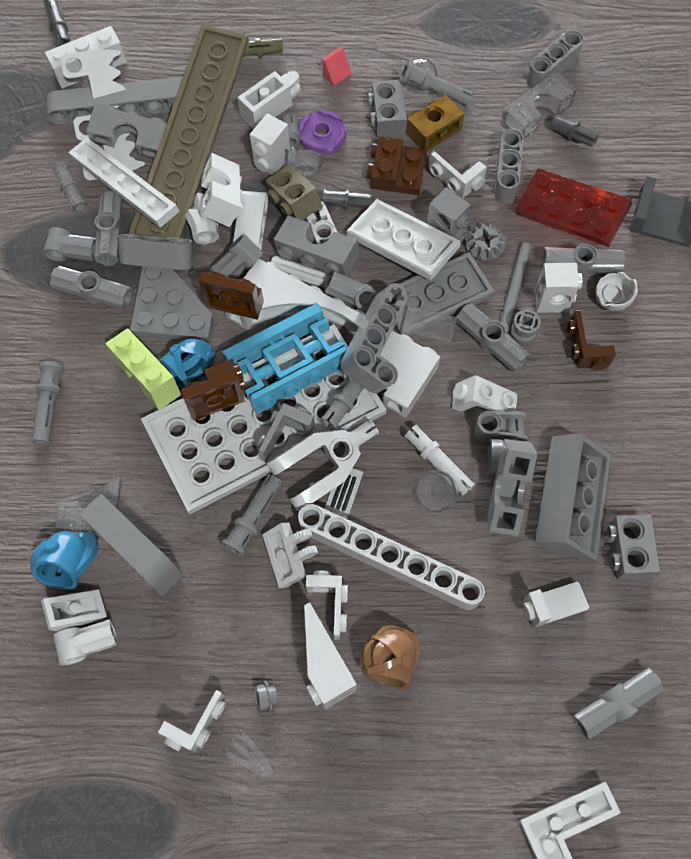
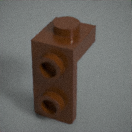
M574 310L571 319L567 321L568 335H572L571 355L573 359H576L577 368L602 370L609 367L616 356L614 345L587 347L581 310Z

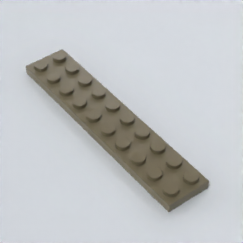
M204 24L201 25L147 179V183L175 203L180 212L160 228L136 210L129 230L130 234L183 239L188 224L185 214L189 209H193L195 195L199 191L205 165L212 153L249 43L248 35Z

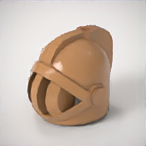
M386 625L381 627L377 634L371 636L366 641L361 651L363 676L396 689H409L420 654L418 637L413 632L398 626Z

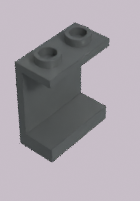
M646 176L639 192L629 231L689 247L691 244V201L655 192L656 178Z

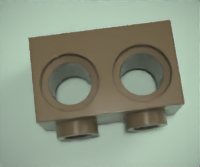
M291 164L265 180L269 188L267 194L270 200L275 205L278 203L286 216L303 220L323 207L316 188Z

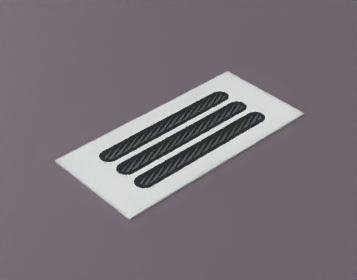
M352 468L345 482L330 491L324 509L348 519L363 471Z

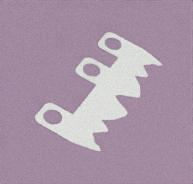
M95 49L66 54L60 59L63 75L66 78L89 76L93 99L126 90L124 86L113 81L114 78L121 74V71L110 66L113 58L120 55L122 51ZM71 58L79 59L82 63L80 71L76 73L69 72L66 68L67 61ZM91 115L77 117L73 121L76 138L80 141L89 138V136L83 135L79 131V125L85 120L90 121ZM130 133L119 136L114 148L103 145L104 151L131 171L146 164L143 161H135L134 158L129 156L136 146L135 142L125 140ZM83 168L84 176L87 180L97 179Z

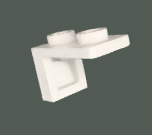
M434 151L430 154L428 166L433 176L440 178L451 191L457 193L462 199L473 190L477 191L485 182L484 177L487 167L480 161L461 175Z
M475 375L455 384L452 409L462 412L478 405L490 411H516L518 395Z
M314 571L313 575H306L307 592L335 593L334 640H340V632H346L347 614H341V603H347L348 585H342V576H331V573L328 571Z
M579 582L544 593L539 589L530 592L523 600L525 615L529 621L531 620L534 628L589 609Z
M218 690L215 691L192 735L164 721L158 733L165 736L163 743L177 751L182 746L193 752L198 747L202 749L211 731L207 730L213 718L217 720L225 708L226 703L223 701L225 695Z

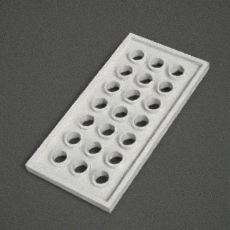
M335 324L329 326L330 330L322 334L329 346L341 340L347 346ZM310 335L300 341L305 345L313 341L314 338ZM295 348L274 358L281 371L303 361ZM319 349L310 354V356L316 362L317 356L324 353ZM263 358L253 363L252 366L257 370L267 365V362ZM343 370L334 372L325 377L320 383L309 385L300 390L295 396L285 399H293L296 402L294 408L302 407L311 412L315 421L312 433L334 431L329 429L331 424L325 427L317 414L321 409H329L331 407L334 396L341 393L351 378ZM248 372L243 374L246 389L255 386ZM274 374L262 379L265 388L270 386L268 383L275 377ZM333 375H339L344 381L340 385H332L329 382V378ZM309 387H316L320 390V393L316 397H308L305 391ZM364 388L356 399V405L353 406L350 413L345 414L335 430L351 432L368 419L373 421L385 415L386 408L377 393H371ZM245 396V402L235 405L229 412L219 411L211 414L210 420L205 424H199L196 420H192L184 398L141 418L189 515L272 473L266 463L307 436V434L298 432L285 425L281 432L285 437L283 442L275 444L268 460L264 462L260 460L259 453L255 457H248L244 452L248 446H257L263 434L267 435L271 428L269 425L271 418L266 422L259 421L257 419L258 413L254 411L252 404ZM285 399L277 402L272 408L262 411H268L273 415L276 410L280 411L281 403ZM237 423L247 425V430L242 434H235L232 428ZM182 425L186 428L184 434L178 437L171 435V430L175 426ZM218 435L223 438L221 444L216 447H211L207 444L211 436ZM187 448L197 449V455L193 459L183 458V452ZM225 458H232L235 461L234 466L229 470H223L219 467L220 462ZM205 470L210 473L208 480L203 483H198L194 480L196 473Z

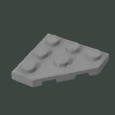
M142 266L130 331L135 336L179 340L199 339L210 342L213 324L212 313L173 269Z

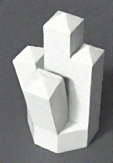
M197 193L194 199V207L186 212L185 217L191 227L193 239L197 244L214 243L220 238L218 231L219 222L201 215V200L205 194Z

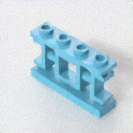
M318 303L222 351L225 362L231 360L233 365L238 363L242 374L248 372L255 386L245 390L256 413L272 408L277 402L287 397L295 396L300 390L309 385L320 383L325 377L334 372L342 371L341 360L348 347L344 345L342 340L329 346L322 334L330 330L329 321L326 317L324 318L323 310ZM311 333L314 340L303 345L299 338ZM295 348L303 361L281 371L274 358ZM321 349L325 357L314 362L310 354ZM264 357L267 365L255 370L251 363ZM274 374L278 381L265 388L262 379Z

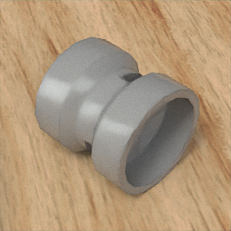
M528 309L519 311L514 317L510 336L520 345H527L533 342L541 325L539 315Z

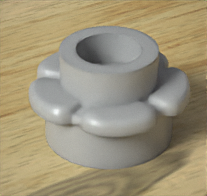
M263 681V684L254 686V696L258 710L267 709L271 711L273 704H277V694L274 685L269 686L267 681Z

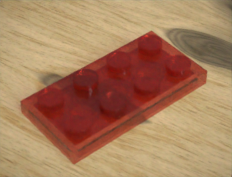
M538 168L516 206L515 212L516 215L609 247L632 205V199Z

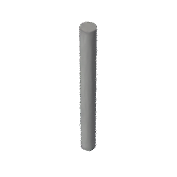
M526 242L521 244L500 321L505 326L507 334L531 250V244Z

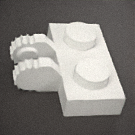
M280 523L262 534L279 588H287L305 578L306 573L302 561L313 557L318 551L316 546H308L298 551L296 544L312 537L311 530L304 529L293 534L290 523Z

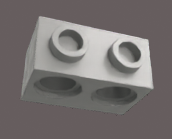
M400 80L372 82V93H368V107L373 108V112L370 113L371 128H376L377 137L405 135L407 118Z
M446 187L430 203L427 224L460 240L461 243L467 235L466 226L470 220L469 211L471 204Z
M651 515L616 516L607 526V540L609 543H612L613 554H611L610 563L612 570L616 571L617 580L653 578L660 572ZM623 528L630 529L634 533L635 538H628L624 534ZM628 556H633L637 559L639 563L638 568L629 564Z

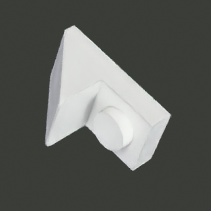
M99 589L45 598L41 601L48 629L55 632L78 625L103 621L107 617Z

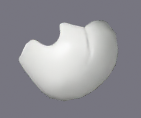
M625 272L605 275L600 278L595 288L597 302L609 311H622L628 308L638 293L636 279H631Z

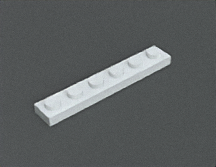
M89 138L84 139L68 152L76 163L161 228L180 212L175 203Z

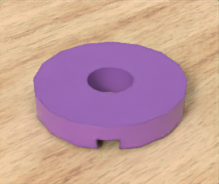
M320 110L316 114L311 115L310 113L301 120L298 132L301 135L300 143L313 154H331L339 150L345 143L346 126L343 123V119L331 111ZM321 129L328 131L325 135H320L316 132Z

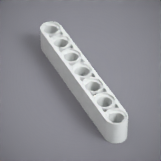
M309 504L302 507L299 511L300 529H310L312 533L311 538L462 609L473 610L478 607L484 598V586L480 581L317 505ZM313 515L319 518V522L313 526L304 523L308 516ZM339 527L345 531V534L340 538H335L330 535V531L333 528ZM365 539L370 542L371 547L367 550H360L355 544L357 541ZM391 551L396 554L397 560L391 563L383 560L382 554ZM419 564L424 572L420 575H414L410 573L409 565ZM438 576L447 577L450 581V586L447 588L439 587L435 582V578ZM465 588L473 589L477 594V599L467 600L463 596L462 590Z

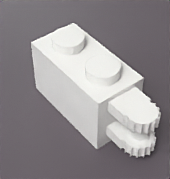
M274 71L237 97L240 117L254 129L267 113L277 117L291 107L292 99L301 91L298 72L290 71L280 76Z

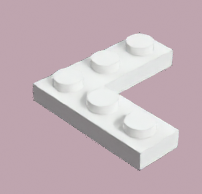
M602 782L519 820V823L535 859H572L564 839L610 819L621 812L607 783Z

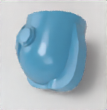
M186 339L179 344L173 345L159 362L174 377L177 386L184 389L193 382L207 380L204 370L214 364L215 350L204 340Z
M68 531L54 533L48 540L42 541L33 551L30 559L32 574L37 581L55 589L72 590L76 588L83 572L94 561L99 550V543L96 537L89 533H72Z

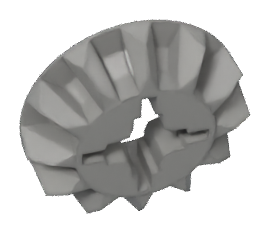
M481 222L478 226L471 227L466 235L465 245L468 252L475 258L492 260L503 253L506 246V236L502 234L501 228L493 227L492 223L490 225H483ZM483 235L490 240L489 248L484 241H481Z

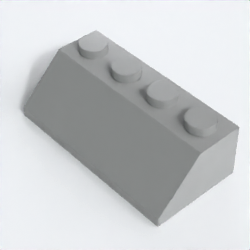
M581 433L552 437L548 452L549 459L544 477L545 484L540 503V516L536 529L535 543L552 553L597 561L611 455Z

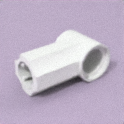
M110 619L81 629L78 627L64 629L53 635L59 664L62 666L80 662L87 658L86 655L118 645L116 630Z

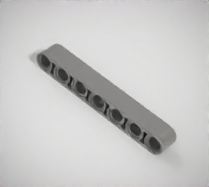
M183 77L121 83L120 85L124 86L126 90L93 98L91 87L52 91L46 96L47 119L56 125L71 124L77 117L91 115L94 104L102 106L104 104L111 106L119 105L117 110L124 112L134 111L141 116L168 113L172 110Z

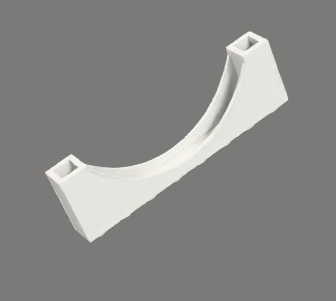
M261 259L252 266L243 278L256 284L258 288H262L264 303L258 320L225 312L227 319L249 330L256 323L277 317L292 316L318 303L323 310L324 318L326 317L328 321L342 326L354 335L365 316L363 311L353 310L346 306L339 298H331L314 285L309 286L303 283L296 275L287 274L279 270L274 263H266ZM392 331L380 355L396 367L398 379L395 384L385 389L383 405L407 418L438 369L440 356L433 349L416 344L409 336L405 334L400 335Z

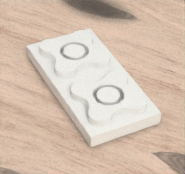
M378 199L347 230L348 237L357 239L358 243L430 281L460 248V240Z

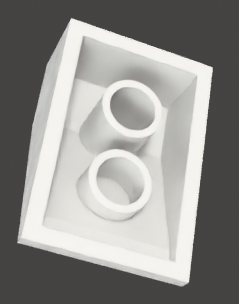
M309 602L304 605L307 671L310 685L306 686L315 705L322 704L326 710L355 693L357 684Z

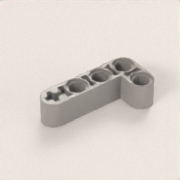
M397 283L390 284L374 297L341 360L343 372L371 393L383 391L395 384L398 379L396 367L380 355L408 300L405 288Z
M102 494L79 513L161 597L183 577L177 567Z

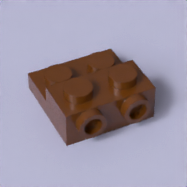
M379 136L378 143L372 144L371 158H375L374 163H369L367 178L371 179V189L419 196L427 149L403 146V139Z
M202 271L199 284L207 308L258 320L264 303L262 288H258L256 284L247 279L240 278L237 280L226 277L218 272L208 273Z
M230 360L214 363L210 368L204 370L207 377L206 381L193 382L181 390L192 420L195 421L245 402L242 392L247 389L239 364L233 365Z

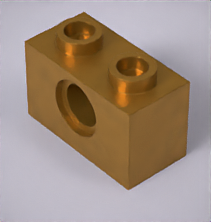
M444 95L438 100H433L419 112L416 111L407 119L406 134L419 148L427 149L428 151L462 130L464 113L447 95Z

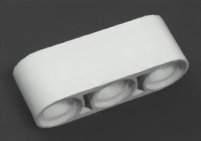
M243 191L241 197L243 210L240 217L236 220L233 243L245 233L262 251L268 194L266 192Z

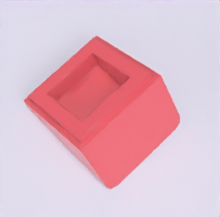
M342 47L323 58V76L332 85H337L351 75V70Z

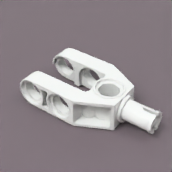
M370 419L351 432L334 430L310 433L266 463L272 473L276 475L322 446L326 456L334 464L330 474L318 482H311L306 490L290 498L297 511L306 505L312 504L345 482L361 455L359 446L379 434L377 428H372L375 424ZM341 441L345 445V452L342 456L337 457L333 452V447L337 442Z

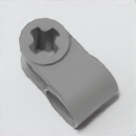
M484 411L478 417L473 428L474 437L479 442L485 444L489 443L490 439L528 441L524 426L527 414L522 411ZM482 424H489L492 426L493 431L485 430Z

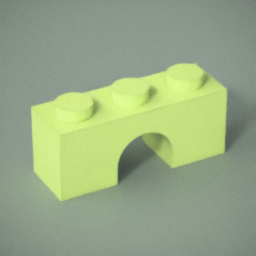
M128 328L105 343L115 363L129 378L131 376L134 377L144 395L158 410H161L181 395L174 377Z

